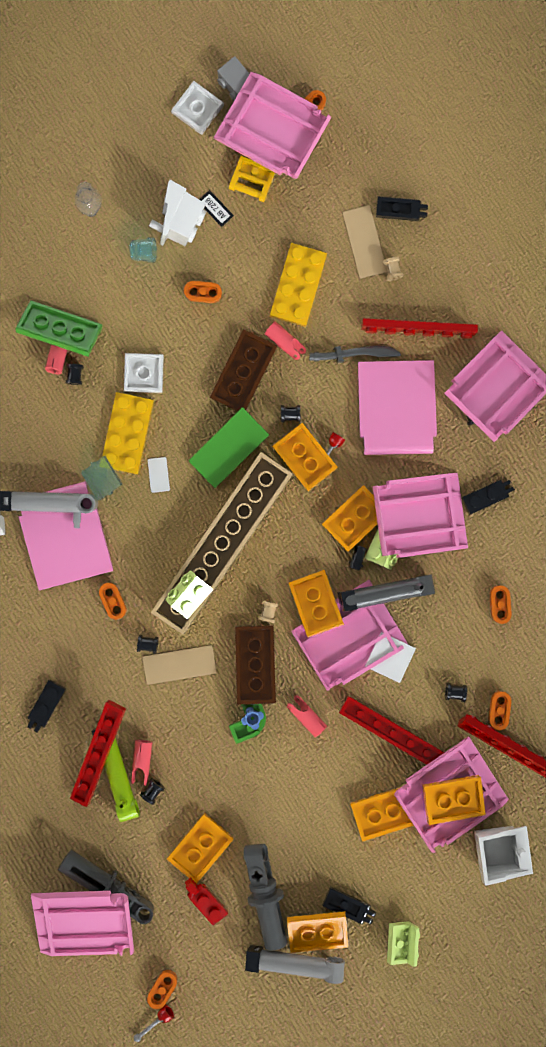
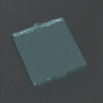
M106 456L90 463V466L81 472L98 501L107 495L113 494L115 489L123 485Z

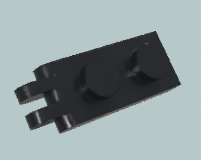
M380 196L377 198V218L419 221V218H427L428 213L420 212V210H428V205L421 204L420 200Z
M501 479L461 497L469 515L510 497L508 493L515 489L514 487L506 489L505 486L511 484V480L503 482Z
M48 680L28 716V719L31 721L27 728L31 729L34 723H36L37 726L34 731L38 733L41 726L43 728L46 727L66 691L65 687L52 680Z
M331 886L322 904L323 907L334 912L345 911L347 918L363 924L364 921L372 924L373 919L368 917L367 914L373 917L376 915V912L370 909L371 905Z

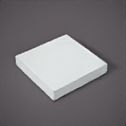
M193 81L171 112L202 135L223 108L224 102Z
M125 353L124 392L163 393L164 355Z
M387 637L375 644L365 667L394 650ZM391 637L397 648L403 645L404 649L371 668V670L400 683L416 648Z

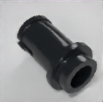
M355 545L352 559L349 561V568L359 571L361 567L363 568L362 563L367 548Z

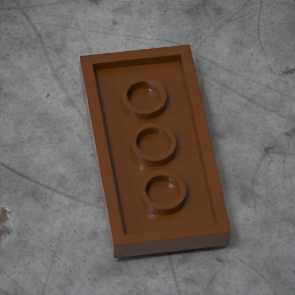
M243 329L210 395V399L237 412L242 407L247 410L277 349V345Z
M274 625L235 627L237 705L276 704Z

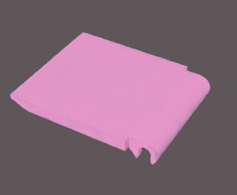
M250 72L216 132L214 139L278 175H281L283 172L297 179L328 125L331 116L328 114L325 117L321 114V110H318V106L262 75Z
M501 330L451 380L454 384L444 393L495 442L501 434H508L546 394V374Z
M434 360L358 362L360 438H364V455L433 454V437L437 436Z
M458 473L386 481V485L373 486L382 556L396 554V558L468 548Z
M86 481L46 491L48 493L90 494ZM89 498L83 500V506L86 509L92 506ZM97 508L91 513H81L80 528H74L73 513L21 511L22 516H19L39 590L113 571L110 553Z
M367 580L366 582L362 583L354 589L369 587L373 585L370 582V580ZM337 598L336 603L344 625L309 638L306 635L303 624L291 631L327 691L341 682L345 685L404 649L403 645L397 648L391 637L408 644L384 603L342 612L339 599ZM387 637L394 650L365 667L375 644Z
M469 736L405 780L406 784L394 793L432 853L436 852L434 849L436 846L444 847L445 843L449 845L499 810L509 800ZM474 775L481 776L486 815L433 825L427 823L423 784Z
M111 891L31 893L40 953L49 956L117 954L118 952L122 956L123 949L125 948L130 949V955L134 953L129 901L126 894H111Z

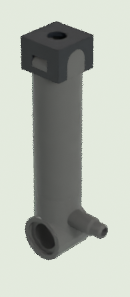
M432 574L337 592L340 609L342 612L358 608L435 594Z

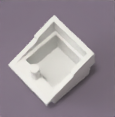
M172 180L168 182L162 212L165 215L164 223L162 225L152 219L149 227L162 233L160 245L163 246L166 239L169 238L186 246L187 242L192 243L198 230L196 225L200 226L207 211L204 210L206 204L186 192V188Z
M507 826L474 831L479 870L484 885L496 884L508 879L533 874L527 826L516 828Z

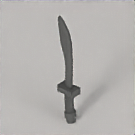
M337 346L333 349L335 352L309 353V361L319 362L320 360L337 359L338 364L345 361L344 357L356 355L396 357L401 356V353L388 346H368L341 350V346Z

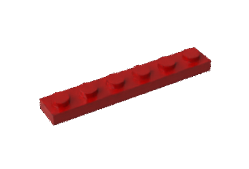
M363 318L361 330H365L366 333L385 331V334L404 332V335L423 333V336L428 337L434 336V334H442L441 336L446 338L453 337V335H461V338L469 339L478 332V325Z
M347 696L339 710V713L426 765L445 753L350 696Z
M111 700L105 703L70 796L71 800L85 807L91 802L126 711L125 707Z
M466 714L459 720L457 724L459 728L546 778V760L543 756L529 751L524 745L517 744L509 736L502 735L495 731L492 726L478 721L475 716Z

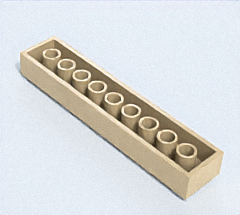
M260 452L151 613L181 634H184L282 492L293 473ZM191 570L213 590L187 619L172 608L165 599L170 590L179 584L182 576Z

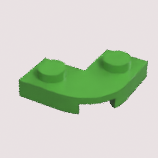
M262 704L241 705L245 714L248 707H253L255 711H261L264 714V718L260 720L259 728L253 730L248 725H243L241 720L230 724L229 728L236 744L257 736L264 728L266 714Z

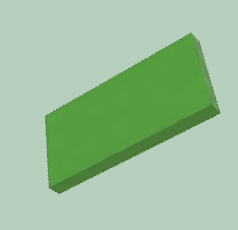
M30 300L15 329L16 333L89 357L102 330V324Z
M242 407L189 462L216 488L270 434Z

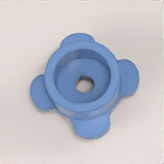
M248 707L241 722L243 725H248L253 730L259 728L260 720L264 718V714L261 711H255L253 707Z

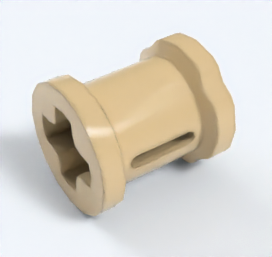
M392 257L383 261L388 274L386 277L387 281L397 280L404 276L400 271L399 257Z
M262 601V612L258 620L275 623L274 614L279 604Z

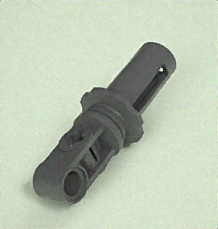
M266 844L245 845L244 860L250 879L249 888L252 892L248 897V905L256 907L265 949L270 951L279 950L287 945V937L279 906V900L284 897L283 890L276 888L277 883L272 875Z
M72 849L67 853L58 871L89 891H111V894H126L129 901L130 917L140 924H148L152 920L154 912L152 902L139 895L135 890L128 888L126 882H120L116 878L117 870L108 874ZM147 909L150 913L143 915L140 913V910Z

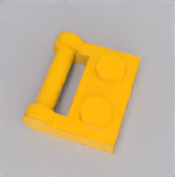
M240 156L229 185V190H237L259 198L261 202H265L275 172L251 159ZM239 178L263 186L262 191L238 183Z

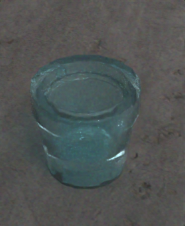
M148 237L147 239L132 240L130 242L131 259L155 263L157 259L155 238Z

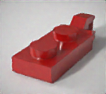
M191 877L185 881L186 889L189 891L187 896L213 926L228 915V910L205 884L200 883L197 885Z

